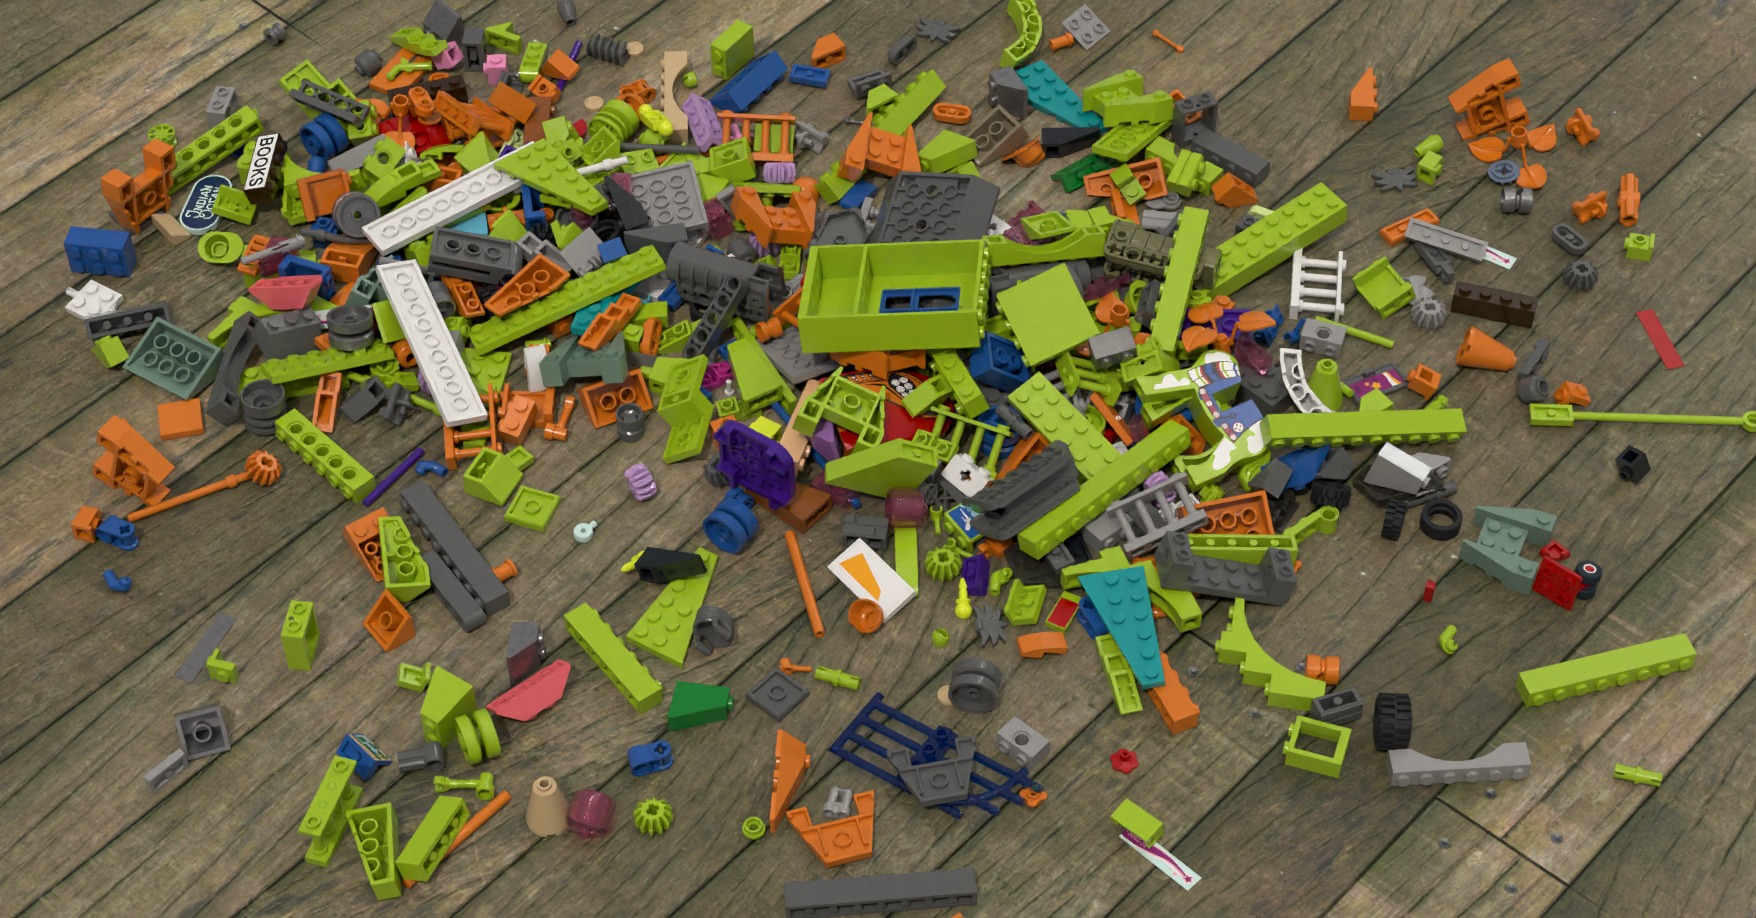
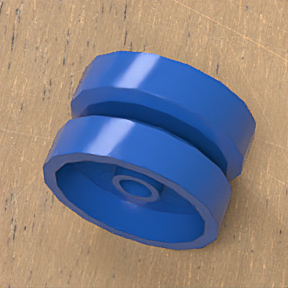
M321 113L313 119V122L310 121L299 129L302 144L312 157L319 156L327 162L335 154H339L348 148V138L344 129L328 113Z
M999 405L991 406L990 409L981 413L977 420L997 427L998 424L1007 426V423L995 414L996 408ZM1009 407L1015 414H1019L1021 416V414L1017 410H1015L1012 407ZM985 429L979 449L984 455L989 457L997 432ZM1010 429L1009 432L1015 433L1014 438L1005 435L998 459H1008L1013 448L1021 440L1022 437L1013 429Z
M733 498L722 499L714 511H711L702 522L703 530L709 540L719 549L731 554L739 553L747 541L759 529L758 521L752 511L742 502Z

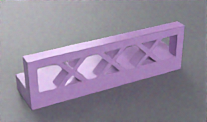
M692 92L681 107L688 116V124L697 146H700L701 151L705 153L712 143L718 146L722 145L723 130L717 120L711 102Z

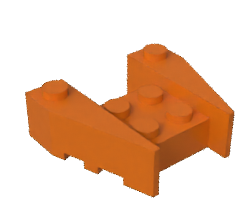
M1510 58L1490 66L1448 96V100L1456 114L1464 111L1466 119L1455 123V127L1463 141L1476 139L1477 135L1487 133L1489 136L1496 135L1497 131L1502 130L1511 132L1515 126L1530 124L1528 112L1519 96L1506 101L1504 99V93L1521 86L1519 73Z
M869 112L840 158L837 176L856 182L864 168L892 177L900 171L921 172L912 125L909 124L905 132L900 136L872 127L873 113Z
M157 138L142 148L145 171L133 179V177L115 168L100 178L103 196L119 224L137 234L140 233L139 224L157 210L162 209L166 212L170 210L171 197L168 194L169 186H173L174 181L171 178V171L176 166L175 152L173 146Z
M736 186L730 205L733 214L739 222L743 221L746 224L745 228L748 232L753 231L757 236L756 240L764 248H767L769 242L802 245L803 249L808 247L807 243L812 239L814 233L816 203L811 193L792 191L786 208L765 207L755 188Z
M926 349L830 352V358L844 366L853 364L855 369L863 371L864 368L871 370L872 375L885 379L887 378V372L916 365L925 369Z
M113 415L97 433L96 443L107 451L93 464L92 475L113 489L117 487L124 489V494L127 496L136 495L142 499V503L148 506L160 503L171 492V489L163 485L162 482L175 467L130 426L125 419Z

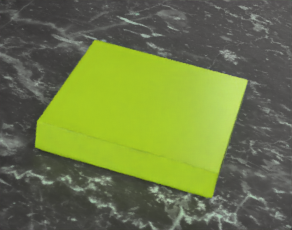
M521 485L504 515V521L545 532L561 502V496Z

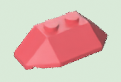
M322 275L265 278L257 281L248 290L272 310H298L308 307V304L315 299L323 278Z
M561 659L556 660L553 664L543 668L486 705V709L497 715L521 721L534 719L537 713L554 706L556 701L562 698L571 668L570 663Z

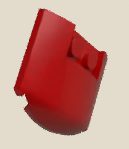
M411 113L402 117V132H411L415 137L414 149L417 158L430 147L451 144L441 121L435 125H424L419 122L418 117L414 118ZM392 117L378 124L379 135L386 134L389 131L398 132V117Z

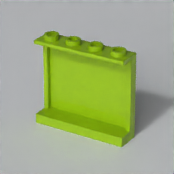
M1065 263L996 295L998 302L995 305L1000 315L1005 314L1007 318L1004 321L1008 332L1013 331L1015 335L1013 342L1017 350L1022 349L1024 355L1021 358L1026 368L1031 367L1033 373L1036 372V366L1088 342L1089 337L1100 335Z

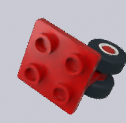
M1544 556L1532 589L1570 611L1576 597L1590 599L1595 595L1597 583L1600 581L1603 572L1597 563L1588 560L1580 561L1573 572L1550 557Z

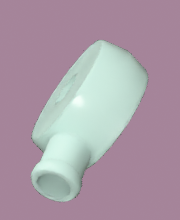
M591 521L590 524H578L573 531L575 540L580 543L589 542L593 538V529L597 527V523Z

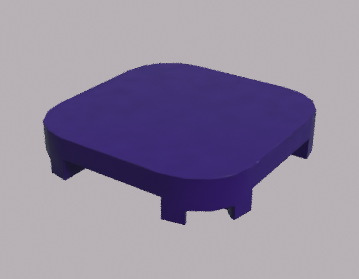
M734 420L725 421L713 434V439L719 442L720 462L715 466L717 473L721 472L730 481L727 485L732 489H735L740 484L769 499V508L777 510L778 507L785 508L796 494L795 467L790 453L775 440Z

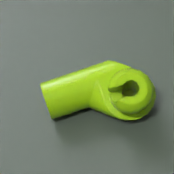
M1004 567L991 575L990 595L998 596L1000 594V586L1007 583L1013 576V572L1009 567Z

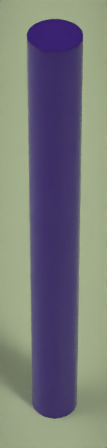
M581 41L575 42L569 58L574 62L582 47ZM559 79L556 86L561 92L567 80Z
M418 447L365 497L362 503L369 507L425 453L424 450Z

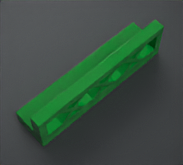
M1091 153L1050 176L1052 181H1061L1066 193L1084 185L1083 176L1113 169L1125 162Z

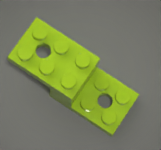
M308 59L278 81V84L288 95L292 88L299 90L301 82L305 79L352 100L357 98L339 78L332 84H329ZM311 87L304 92L310 96L315 94ZM328 94L319 97L320 100L326 103L331 101ZM345 101L336 103V107L345 109ZM296 102L312 121L321 114L317 110ZM336 119L344 129L348 138V145H350L352 142L349 140L348 124Z
M704 354L670 366L657 409L658 414L672 427L662 458L667 464L696 456L702 451L714 405L700 391L709 360Z

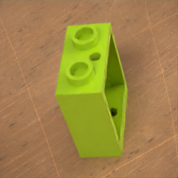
M1158 349L1133 358L1126 363H1120L1124 383L1132 387L1137 376H1157L1168 371L1181 370L1179 360Z
M291 600L281 633L288 668L311 671L321 636L314 603Z
M1298 715L1295 724L1291 723L1288 736L1291 737L1290 742L1285 741L1282 754L1286 755L1285 764L1339 778L1352 729ZM1299 733L1337 742L1334 758L1296 749L1295 746Z

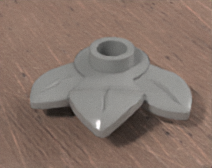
M1169 190L1167 196L1151 199L1146 202V205L1152 209L1165 208L1168 210H1175L1181 204L1178 194Z
M1412 275L1409 278L1401 277L1405 283L1409 282L1413 286L1416 298L1408 304L1414 306L1416 300L1420 301L1422 297L1429 299L1434 296V293L1424 286L1426 277L1420 275Z

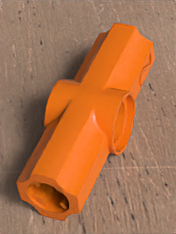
M1627 173L1621 176L1617 208H1620L1619 222L1625 227H1631L1637 224L1640 192H1638V178L1634 174Z

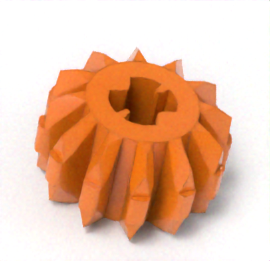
M257 450L247 458L244 470L247 472L246 477L252 478L253 483L258 482L260 486L264 484L270 486L280 477L283 466L279 464L280 459L274 458V453L270 455L266 450L263 452Z

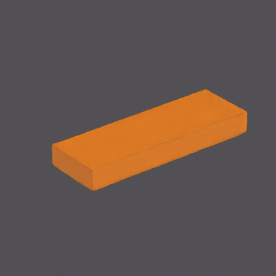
M1426 208L1380 229L1379 235L1392 247L1407 240L1404 238L1410 218L1436 226L1439 225L1440 219L1429 208Z
M1094 392L1090 396V400L1125 445L1134 446L1139 443V439L1114 407L1106 405L1101 393Z

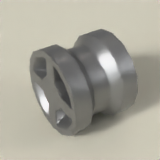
M277 22L272 25V28L263 30V35L271 46H275L279 40L283 41L287 38L286 31Z

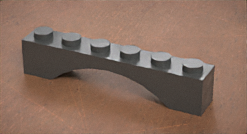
M250 311L243 314L233 323L205 410L207 415L221 424L237 414L241 402L239 394L241 373L256 344L251 332L260 318Z

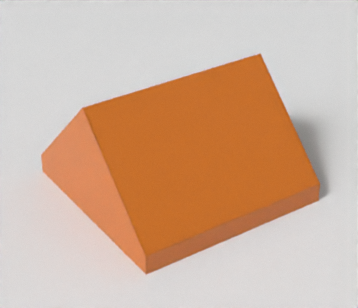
M385 589L362 624L386 652H390L416 637L412 616L388 589Z

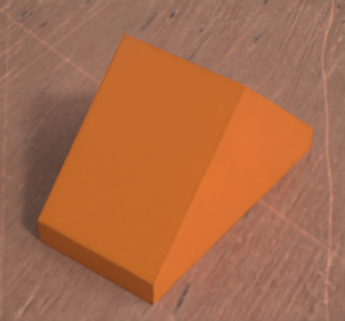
M557 49L541 70V75L570 81L581 68L560 49Z

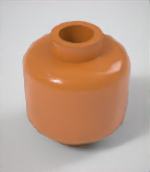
M407 339L396 341L392 346L394 357L398 359L399 365L404 368H411L417 365Z

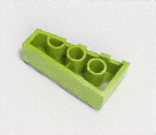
M391 802L345 811L370 884L378 901L402 896L401 873L395 863L400 856L398 817Z

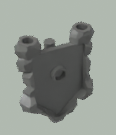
M854 206L850 209H844L837 214L834 212H824L818 218L819 230L814 235V238L807 243L808 247L803 250V256L808 262L810 246L869 244L873 230L865 224L858 207Z

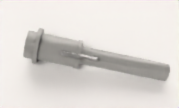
M296 234L293 238L278 242L276 246L241 257L240 260L242 265H246L278 253L283 255L298 248L302 250V247L306 246L302 235L298 236Z

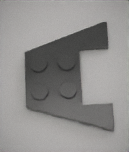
M972 735L955 738L958 758L911 766L907 747L888 750L887 759L921 807L966 800L969 793L976 737Z

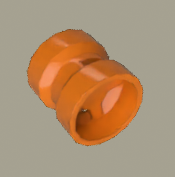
M777 317L768 319L766 323L761 321L755 324L757 337L762 343L769 341L770 337L778 338L783 335L782 326Z

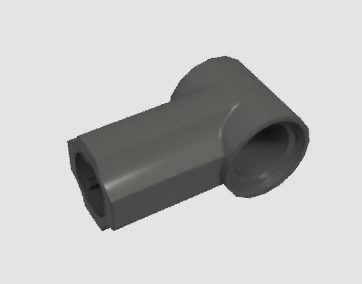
M431 741L425 743L419 749L397 752L400 772L418 769L437 772L445 766L443 746L440 742Z

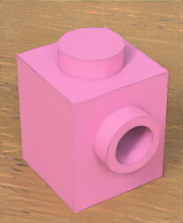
M455 41L448 42L449 47L435 57L430 56L438 70H450L464 58Z
M506 54L487 55V63H483V71L488 76L489 85H497L501 70L508 72Z

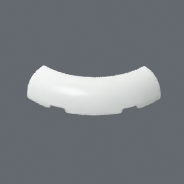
M1280 348V367L1283 381L1298 409L1302 413L1335 412L1323 405L1314 392L1310 390L1302 367V350Z

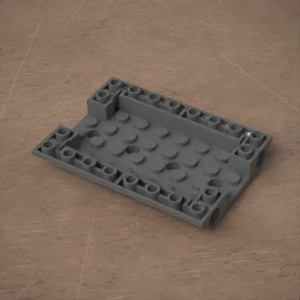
M900 171L888 182L869 244L981 239L982 236L987 235L1000 187L976 175ZM934 189H937V192L935 194L929 195L930 192H932ZM927 224L924 229L918 230L920 226ZM946 295L922 296L919 298L918 308L951 307L955 304L956 300ZM897 297L886 299L885 309H907L910 307V297H903L901 300H896Z

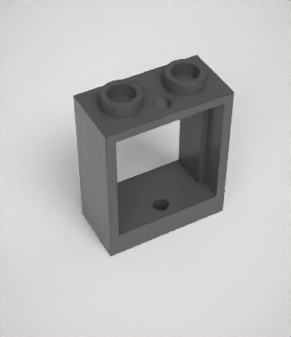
M1209 91L1174 102L1171 137L1179 148L1191 145L1192 140L1196 137L1195 135H1198L1204 128L1215 133L1218 102ZM1203 110L1202 121L1185 126L1186 115Z

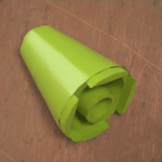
M1322 359L1315 366L1307 384L1323 405L1337 412L1343 404L1338 366L1333 360Z

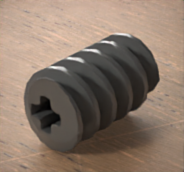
M596 34L594 38L589 40L586 54L624 66L628 58V44L624 42L621 46L620 40H617L614 44L613 38H610L607 42V36L601 38L600 34Z

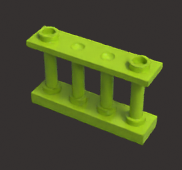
M1073 349L1053 358L1068 396L1072 397L1077 387L1102 394L1106 405L1114 407L1122 388L1112 366L1096 369L1091 362L1090 356L1079 354ZM1070 354L1086 358V360L1070 356ZM1075 366L1082 367V368H1086V369H1091V371L1079 369V368H1076ZM1080 378L1096 381V383L1081 380Z
M939 404L938 408L931 406L930 410L938 412L932 433L936 434L938 438L946 415L958 419L951 442L958 445L966 422L977 425L968 453L974 459L973 463L975 465L977 463L975 459L985 429L997 432L987 465L984 464V468L991 473L990 477L995 481L999 474L996 472L997 468H995L1005 435L1013 438L1015 433L1009 432L1010 427L1001 424L994 427L950 412V407Z
M334 756L298 829L299 834L311 836L313 840L305 855L306 863L328 868L349 825L345 811L355 810L364 794L362 787L350 785L349 782L357 765L356 760Z

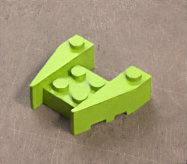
M1126 70L1123 73L1113 75L1083 89L1082 111L1094 110L1103 117V127H1115L1125 122H1131V125H1139V121L1147 120L1149 124L1173 119V97L1162 90L1143 96L1144 77L1135 70Z
M840 366L831 374L827 381L819 385L816 391L805 398L792 429L812 437L822 417L860 434L852 452L854 454L879 445L884 436L883 421L885 418L884 401L886 386H882L879 394L840 377L844 368Z

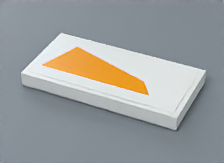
M860 538L827 566L858 599H870L881 606L884 624L917 595L915 590Z

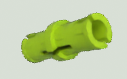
M818 665L815 672L816 680L829 682L834 687L841 686L859 691L862 677L844 673L840 669L832 670Z
M1615 763L1613 778L1633 781V784L1637 785L1644 783L1659 788L1663 775L1661 772L1642 769V766L1635 768Z

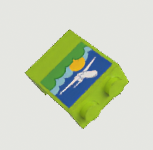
M960 503L944 513L943 526L949 535L952 534L956 538V542L961 549H965L968 553L972 554L973 542L983 537V535L975 531L969 522L983 511L980 510L979 506L971 504L966 507Z

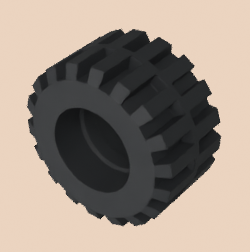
M1379 693L1374 706V745L1377 750L1407 749L1410 743L1412 708L1409 695Z

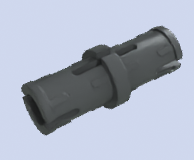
M1005 403L1000 404L996 408L995 414L1007 423V427L1016 431L1024 440H1028L1033 435L1034 430Z

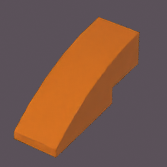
M330 372L320 374L312 424L325 433H333L344 378L342 373Z

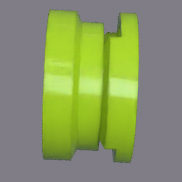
M159 124L148 131L150 142L157 138L173 146L174 150L176 149L178 142L175 136V129L171 125Z
M394 357L391 360L370 364L371 377L376 376L380 380L382 374L393 376L394 372H400L398 359Z

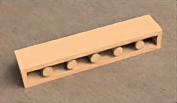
M813 379L808 380L779 442L793 458L795 479L798 472L804 469L805 458L810 456L812 443L810 439H806L805 434L792 429L805 398L816 391L819 386V381Z

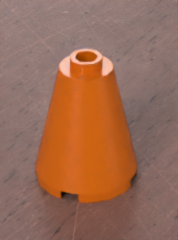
M1468 327L1463 336V344L1460 345L1456 356V363L1458 365L1508 371L1509 368L1513 369L1517 357L1514 356V351L1478 328Z

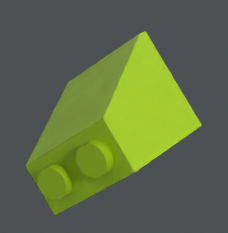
M439 666L434 669L420 715L426 742H440L444 750L457 736L454 718L465 714L472 720L473 711L477 710L473 686Z

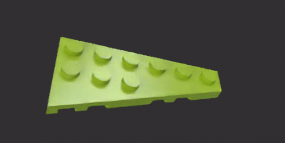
M544 138L493 163L495 170L499 172L502 170L513 179L517 177L523 180L524 184L547 195L551 193L562 202L565 200L572 203L574 208L591 216L609 207L608 201Z
M464 348L461 358L478 395L488 394V383H492L494 391H498L500 402V391H503L512 362V353L489 351L479 356L476 349ZM489 402L483 403L485 410L489 411ZM490 420L461 425L462 432L491 428ZM489 437L463 440L464 449L485 447Z
M701 547L696 550L695 554L701 556L707 572L701 575L672 580L626 635L627 642L683 669L684 659L689 651L692 635H694L693 624L697 611L702 607L704 599H706L708 587L718 563V555Z

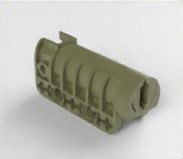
M1116 219L1104 245V257L1106 258L1103 268L1104 277L1111 281L1131 285L1134 281L1141 280V275H1143L1142 281L1147 284L1150 283L1151 278L1159 282L1163 280L1162 283H1165L1164 270L1166 265H1170L1168 255L1170 248H1174L1175 245L1173 238L1138 229L1139 224ZM1203 245L1192 286L1194 290L1202 291L1203 287L1213 289L1221 266L1222 250ZM1112 268H1115L1116 271H1114L1113 273L1109 272L1112 270ZM1129 272H1135L1138 276L1132 278L1128 277L1127 274Z

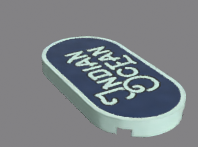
M209 175L199 179L194 184L180 214V223L189 234H207V231H213L219 226L222 217L211 213L220 185L232 187L228 178L221 175Z

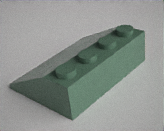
M156 317L122 368L189 401L216 379L224 351Z

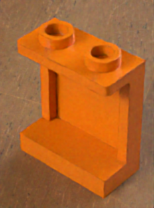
M343 168L296 179L307 222L316 220L315 217L332 213L335 200L340 195L350 191L349 185H352L351 177Z
M505 383L504 391H500V403H502V406L498 407V419L505 418L507 405L517 394L536 402L538 413L530 428H546L548 422L554 424L557 399L556 387H546V391L531 393L530 391H511L509 383Z

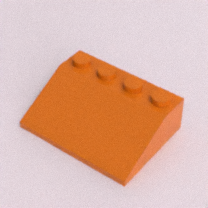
M1263 490L1193 504L1196 510L1204 509L1209 524L1187 533L1275 535L1266 491ZM1185 506L1176 508L1178 519L1187 516L1188 512Z

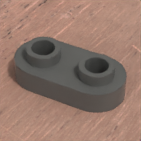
M910 35L902 37L894 47L889 49L887 54L888 61L894 65H899L914 51L917 39Z
M1563 223L1553 227V240L1568 252L1580 255L1586 251L1587 240L1572 227Z

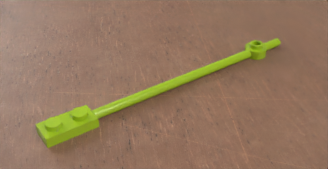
M1529 404L1528 408L1530 425L1573 426L1574 420L1742 425L1745 430L1756 432V411H1748L1743 417L1575 412L1572 409V405Z

